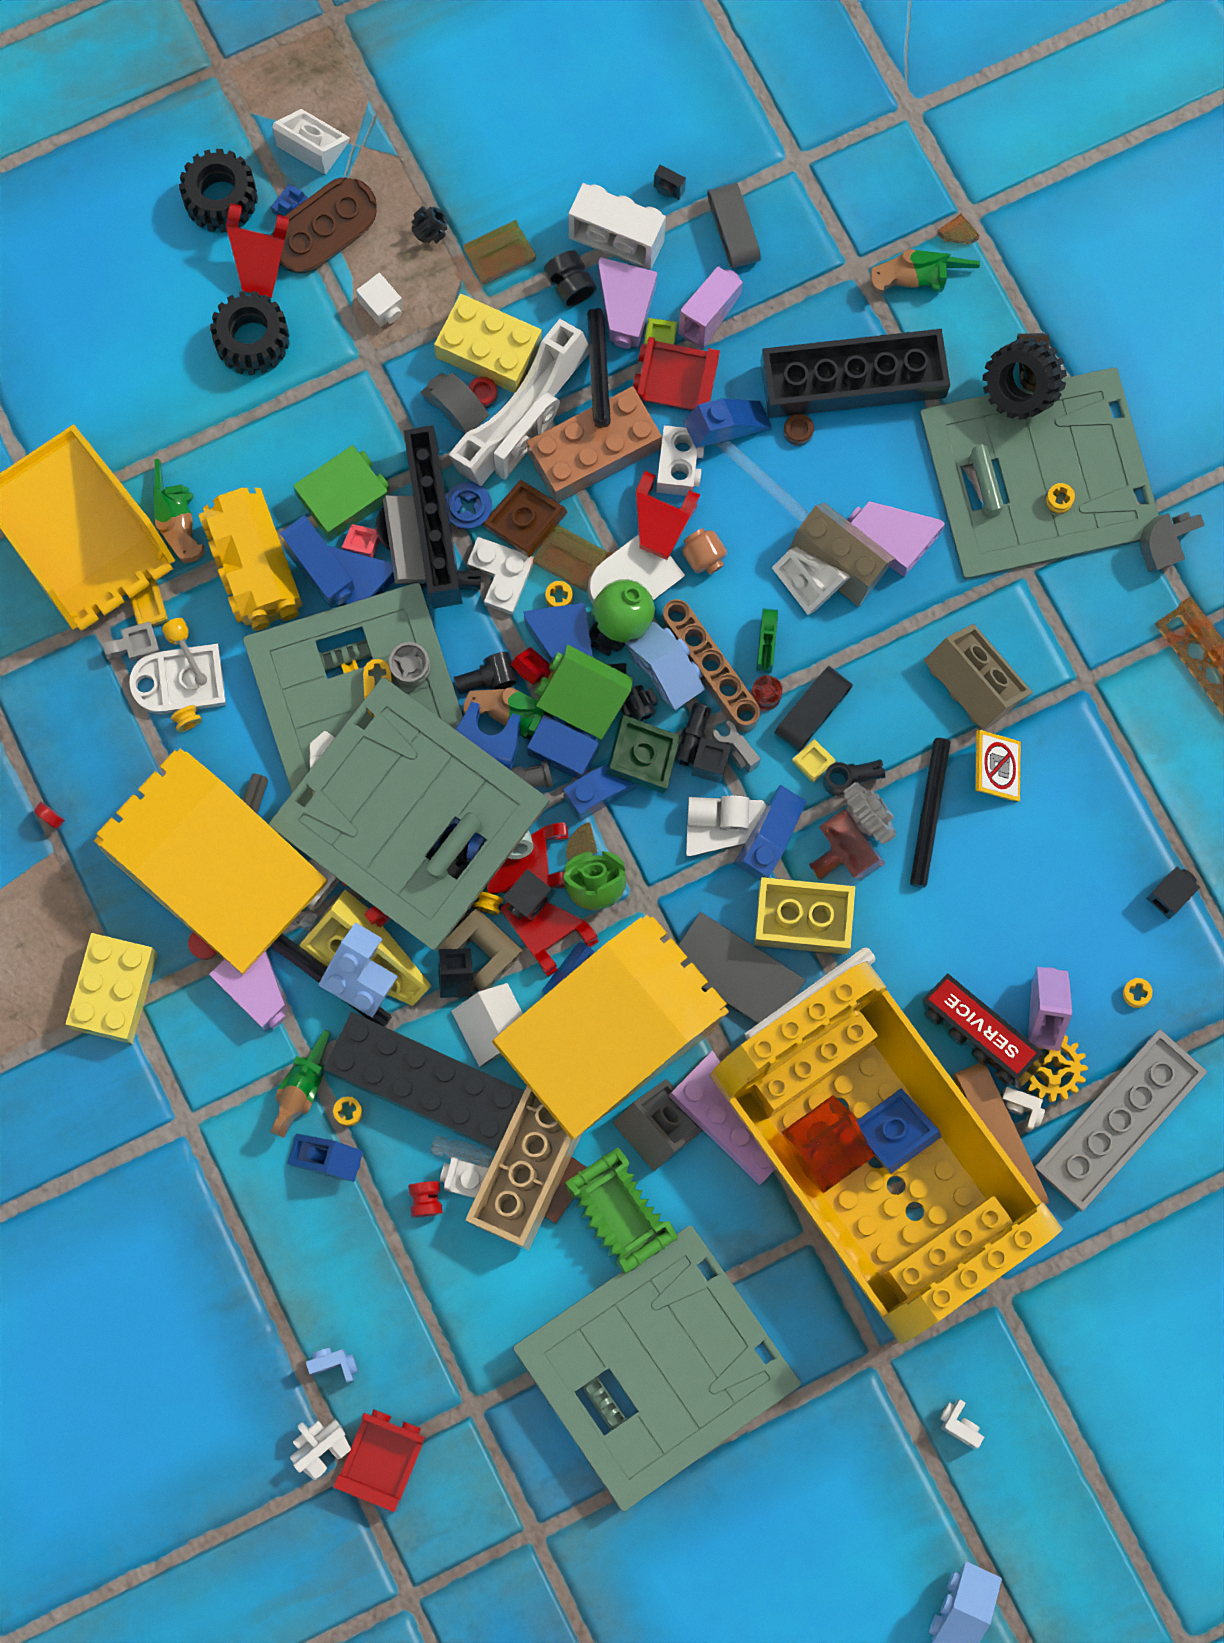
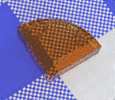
M962 213L938 229L937 235L947 242L964 244L973 243L980 236Z
M590 822L581 825L570 837L566 849L567 861L584 852L592 851V855L597 854Z

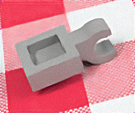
M151 621L121 629L122 639L102 644L108 661L117 659L128 653L130 661H133L151 653L160 652Z
M728 720L725 722V726L730 731V734L724 737L717 730H714L712 734L713 739L716 742L730 745L732 751L730 756L734 763L740 769L745 767L750 773L759 766L761 759L745 738L738 734L735 725Z

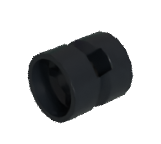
M575 250L557 255L543 269L550 284L557 287L555 293L566 308L586 301L597 290V286L590 274L584 271L585 265Z

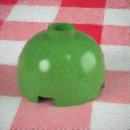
M619 579L607 584L600 591L593 602L591 613L592 617L595 615V619L598 622L597 628L601 633L612 640L628 642L630 639L637 637L640 639L645 635L653 622L655 606L652 595L646 587L630 579Z
M592 851L579 854L566 863L564 867L565 874H563L567 895L577 906L587 910H603L620 900L626 888V874L624 862L619 856L606 851H602L603 856H592Z

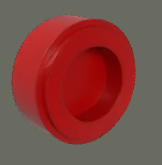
M478 377L473 379L468 385L485 409L491 407L496 402L498 395L497 387L491 379Z
M41 801L34 809V813L55 829H59L65 822L63 817Z
M192 932L188 940L190 952L200 960L214 958L218 953Z

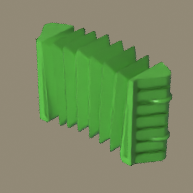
M617 1147L605 1156L602 1155L599 1160L584 1170L578 1171V1174L566 1181L565 1185L571 1199L579 1200L575 1208H585L580 1218L590 1219L586 1229L595 1230L593 1239H602L599 1248H609L608 1256H616L614 1264L624 1274H627L638 1265L641 1266L644 1261L655 1255V1253L662 1249L665 1250V1247L678 1239V1236L669 1221H659L661 1213L652 1214L654 1206L645 1207L649 1199H640L642 1190L635 1189L638 1181H632L635 1174L627 1173L630 1162Z

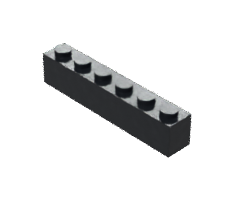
M434 425L404 430L426 584L432 609L463 604L440 452Z

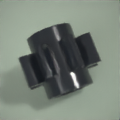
M422 206L413 214L415 219L411 221L413 224L412 232L418 240L423 243H430L433 240L437 244L446 236L445 230L448 229L446 226L448 220L439 208L429 207L426 209Z
M597 621L592 625L589 632L590 639L593 641L591 644L592 648L607 656H610L612 651L619 652L623 649L625 643L612 640L601 633L597 628Z
M642 685L631 688V692L620 709L623 715L643 722L656 714L654 706L658 705V699L652 688L645 691Z

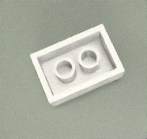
M582 183L569 211V239L641 268L651 270L664 243L666 216L662 215L656 208H645L637 205L626 196L617 197L607 193L599 185L593 184L590 186Z

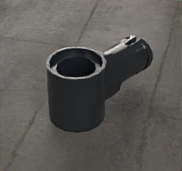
M508 652L490 655L483 660L484 664L479 665L480 669L454 677L459 694L485 686L486 688L491 687L492 690L506 689L518 683L515 670L510 665L512 660Z
M881 759L859 765L835 762L826 770L823 779L825 791L833 796H841L844 794V790L854 782L863 783L880 778L883 779L885 778V770L882 768L883 762ZM834 773L842 774L846 779V783L836 785L831 782L830 775Z

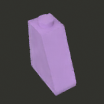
M600 257L598 276L609 341L614 342L615 345L621 348H639L656 289L658 272Z
M717 267L681 309L678 334L704 349L741 295L743 281L740 280V277L731 270H723Z
M870 501L863 509L858 506L848 518L850 523L896 558L890 567L903 577L907 575L940 536L945 526V523L939 519Z
M267 951L260 956L244 975L225 959L209 974L265 1032L270 1027L272 1029L277 1028L286 1018L284 1013L288 1008Z
M1037 967L1031 983L1028 1040L1037 1048L1059 1051L1072 1016L1068 971L1057 970L1051 967Z

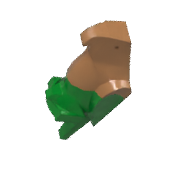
M907 249L902 255L873 267L870 273V286L873 291L879 294H883L885 289L892 286L907 288L928 286L935 292H942L946 284L947 268H979L980 261L950 257L951 254Z
M154 459L155 486H153L155 526L184 564L197 561L204 553L203 544L198 545L192 538L193 518L188 505L193 500L194 495L190 493L188 487L182 484L165 487L164 489L161 461Z
M512 687L497 690L469 691L463 704L464 714L472 701L480 704V715L487 713L503 725H507L512 713L520 715L521 723L519 729L521 736L527 738V736L533 737L544 714L549 717L554 716L537 707L536 699ZM568 723L569 726H572V727L578 729V727H576V726H574V725Z
M323 1031L308 1058L295 1057L294 1066L282 1081L276 1093V1101L279 1103L280 1108L270 1133L284 1138L294 1119L301 1114L308 1113L323 1077L325 1066L321 1064L331 1032Z

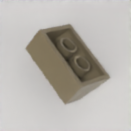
M825 502L816 505L798 528L788 549L789 551L792 548L798 547L847 573L850 578L838 591L858 607L896 559Z
M975 624L946 637L923 660L929 667L931 674L945 685L949 690L950 696L962 705L968 712L971 721L982 730L998 722L1033 693Z

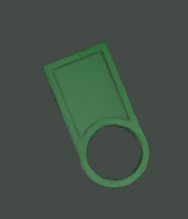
M763 608L757 672L768 671V673H772L778 610Z

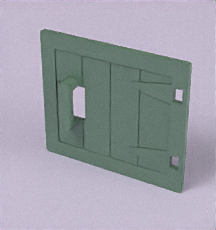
M1113 367L1063 378L1062 381L1066 382L1064 390L1060 391L1062 394L1060 399L1054 402L1053 406L1032 418L1030 416L1019 420L1017 416L1012 419L1007 417V411L1000 414L996 411L998 405L996 403L993 405L989 403L990 394L921 410L920 418L964 579L968 580L1141 541L1142 533L1147 524L1159 515L1117 368ZM1022 387V388H1019L1020 390H1022V391L1025 392V393H1028V394H1033V393H1034V391H1029V390H1027V389H1025V388H1023V387ZM1118 402L1122 418L1113 419L1109 404ZM992 460H998L1009 503L1003 504ZM974 465L984 502L982 509L972 511L960 467ZM1065 483L1072 487L1075 492L1074 502L1069 511L1060 514L1054 513L1046 505L1047 494L1053 485ZM1142 488L1146 504L1137 506L1133 491ZM1059 492L1058 496L1056 493L1053 494L1056 496V503L1062 504V501L1067 503L1064 493Z
M413 583L250 634L243 638L292 793L310 771V743L324 731L336 737L364 701V667L327 679L325 671L341 667L343 663L347 665L352 663V660L357 662L372 657L373 659H382L389 665L390 653L396 646L404 642L417 643L425 649L431 663L430 676L423 684L416 687L403 686L396 681L393 675L392 683L455 730L463 718L419 583ZM363 627L366 636L365 640L324 653L318 651L316 641ZM374 666V671L369 672V676H374L375 686L380 681L381 676L387 673L386 671H381L380 666ZM366 712L357 723V726L365 730L373 717ZM308 787L297 802L305 807L313 797V790Z
M381 678L269 822V826L430 949L436 951L539 818L550 801L545 795L386 678ZM369 710L375 717L363 730L357 726V723ZM310 787L316 793L306 806L303 807L297 801L305 790ZM456 817L461 821L431 860L426 858V855ZM475 833L480 834L487 841L457 880L448 874L447 869Z
M691 1225L677 1233L678 1239L666 1246L665 1250L662 1249L655 1253V1255L644 1261L641 1266L638 1265L627 1274L619 1273L513 1347V1351L622 1512L628 1510L801 1385L792 1369ZM704 1259L716 1275V1277L709 1281L706 1280L697 1266ZM761 1342L774 1359L767 1364H764L754 1349ZM608 1368L638 1411L630 1418H625L599 1379V1375ZM581 1387L611 1430L605 1436L575 1393Z

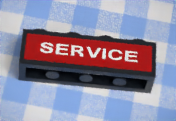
M947 973L922 999L926 1018L934 1025L942 1024L948 1029L947 1034L955 1043L960 1046L965 1044L973 1050L971 1055L980 1064L985 1066L988 1063L996 1070L995 1075L1005 1085L1009 1086L1012 1083L1016 1088L1020 1089L1045 1063L1044 1054L1039 1048L950 974Z

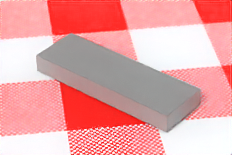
M385 496L383 506L395 584H424L426 577L414 497Z

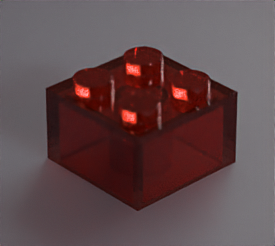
M834 1095L782 1131L804 1174L823 1194L875 1156L852 1112Z

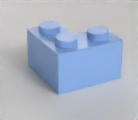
M652 622L642 638L638 639L637 637L624 642L636 665L650 676L661 698L674 710L705 690L699 679L703 676L700 669L693 661L690 662L687 656L690 654L688 646L681 638L676 640L669 628L663 629L657 623Z
M355 922L338 947L318 985L373 1018L398 976L371 960L383 938Z
M967 1561L959 1573L954 1571L947 1585V1590L951 1591V1594H947L940 1610L942 1615L941 1617L935 1615L928 1631L929 1634L933 1635L931 1643H980L991 1624L1002 1578Z

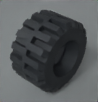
M209 149L204 151V156L200 157L198 154L193 156L194 162L192 164L190 162L186 163L184 166L186 173L181 172L180 175L181 184H179V190L185 209L191 220H196L197 226L203 229L207 225L208 231L215 232L216 228H220L221 233L227 232L226 220L230 203L242 206L239 222L242 221L245 224L249 220L248 213L254 214V204L258 200L257 189L249 165L246 166V162L241 156L236 158L235 153L230 150L227 154H224L223 149H216V153H211ZM217 182H227L234 186L233 191L223 199L212 200L203 196L204 191L210 185Z
M245 291L239 292L240 297L234 298L231 295L227 297V304L221 302L217 306L219 313H213V324H210L212 339L221 361L224 360L228 368L231 369L234 366L236 372L243 374L244 370L248 371V375H255V370H261L263 374L268 372V366L271 365L274 369L278 365L277 358L283 360L286 355L285 349L289 347V331L285 316L276 301L272 303L269 296L264 294L260 298L258 292L252 291L251 296H246ZM258 323L267 328L265 335L257 342L245 344L234 339L237 330L245 324Z
M1022 338L1000 348V350L990 356L992 360L988 361L984 367L988 372L983 374L982 381H987V386L983 387L984 393H990L991 398L988 401L991 405L994 403L998 405L996 411L1000 414L1007 411V417L1012 419L1017 416L1019 420L1030 416L1032 418L1053 406L1054 402L1060 399L1062 396L1060 391L1064 390L1066 382H1063L1062 379L1067 376L1066 370H1061L1060 365L1064 364L1062 357L1056 358L1055 354L1058 351L1054 347L1048 349L1046 348L1047 342L1042 340L1036 343V338H1028L1026 340ZM1016 363L1025 364L1033 371L1036 378V388L1033 394L1025 393L1017 387L1013 378V370Z

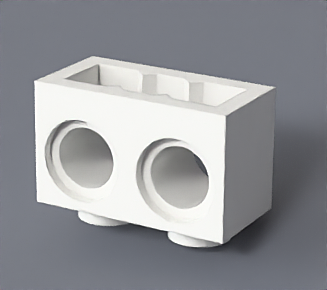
M664 425L656 493L686 496L689 490L693 491V487H700L702 469L696 468L697 458L703 459L704 446L695 448L686 428ZM679 443H686L690 446V449L682 452L677 450L675 446ZM676 471H682L687 475V478L676 480L672 477V474Z

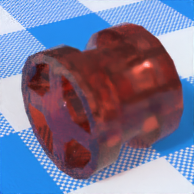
M764 675L755 680L751 695L760 710L769 711L776 708L780 703L783 688L777 678L771 675Z

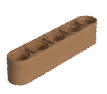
M680 599L669 601L663 609L664 628H669L676 640L681 638L688 646L690 654L687 656L690 662L693 661L703 675L700 680L727 719L735 725L736 730L740 732L752 731L759 720L760 708L689 605ZM672 612H680L685 618L680 622H674L668 615ZM690 636H696L702 643L692 647L685 640ZM712 660L718 664L719 668L715 671H707L702 664ZM724 685H730L735 688L736 693L732 696H725L720 692V688ZM741 710H748L753 714V718L749 721H743L738 718L737 713Z
M977 1063L954 1073L953 1078L957 1087L1040 1201L1047 1205L1049 1201L1044 1187L987 1066Z

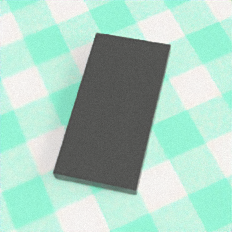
M702 912L699 913L678 945L688 957L681 965L685 968L690 963H693L708 981L702 989L707 991L713 987L728 1006L756 1024H759L795 998L806 979Z

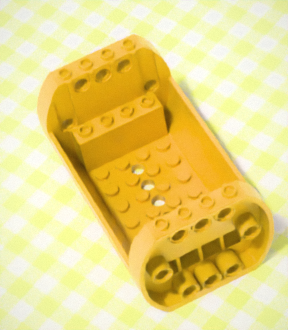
M868 961L848 969L745 1041L721 1061L710 1074V1078L900 1345L910 1341L939 1322L1044 1246L1063 1230L1044 1202L1040 1201L887 991L886 985ZM902 1088L939 1129L942 1137L890 1174L884 1166L873 1168L869 1164L868 1156L870 1150L863 1142L853 1141L850 1138L849 1130L854 1122ZM836 1099L844 1100L848 1105L847 1114L844 1116L834 1115L831 1111L832 1101ZM889 1178H900L906 1185L905 1190L899 1195L890 1193L887 1189ZM918 1202L922 1205L923 1216L920 1220L912 1221L907 1217L906 1207L909 1203Z

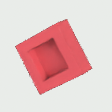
M352 524L342 545V550L373 558L380 543L376 529Z

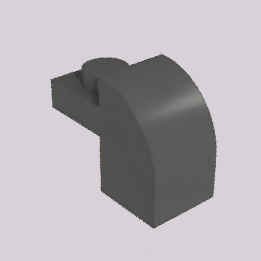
M441 372L438 376L431 379L428 385L420 392L427 402L442 410L453 427L465 434L477 428L490 416L472 390L453 373L447 376Z
M1185 512L1172 517L1171 521L1168 513L1155 517L1147 524L1141 536V552L1148 571L1159 570L1185 560L1177 536L1205 526L1201 514L1190 516L1189 512Z

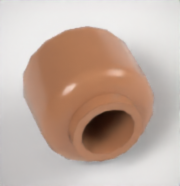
M701 528L683 541L685 546L682 549V554L694 572L703 573L707 571L711 575L724 566L722 560L727 555V549L715 531H705L704 528Z

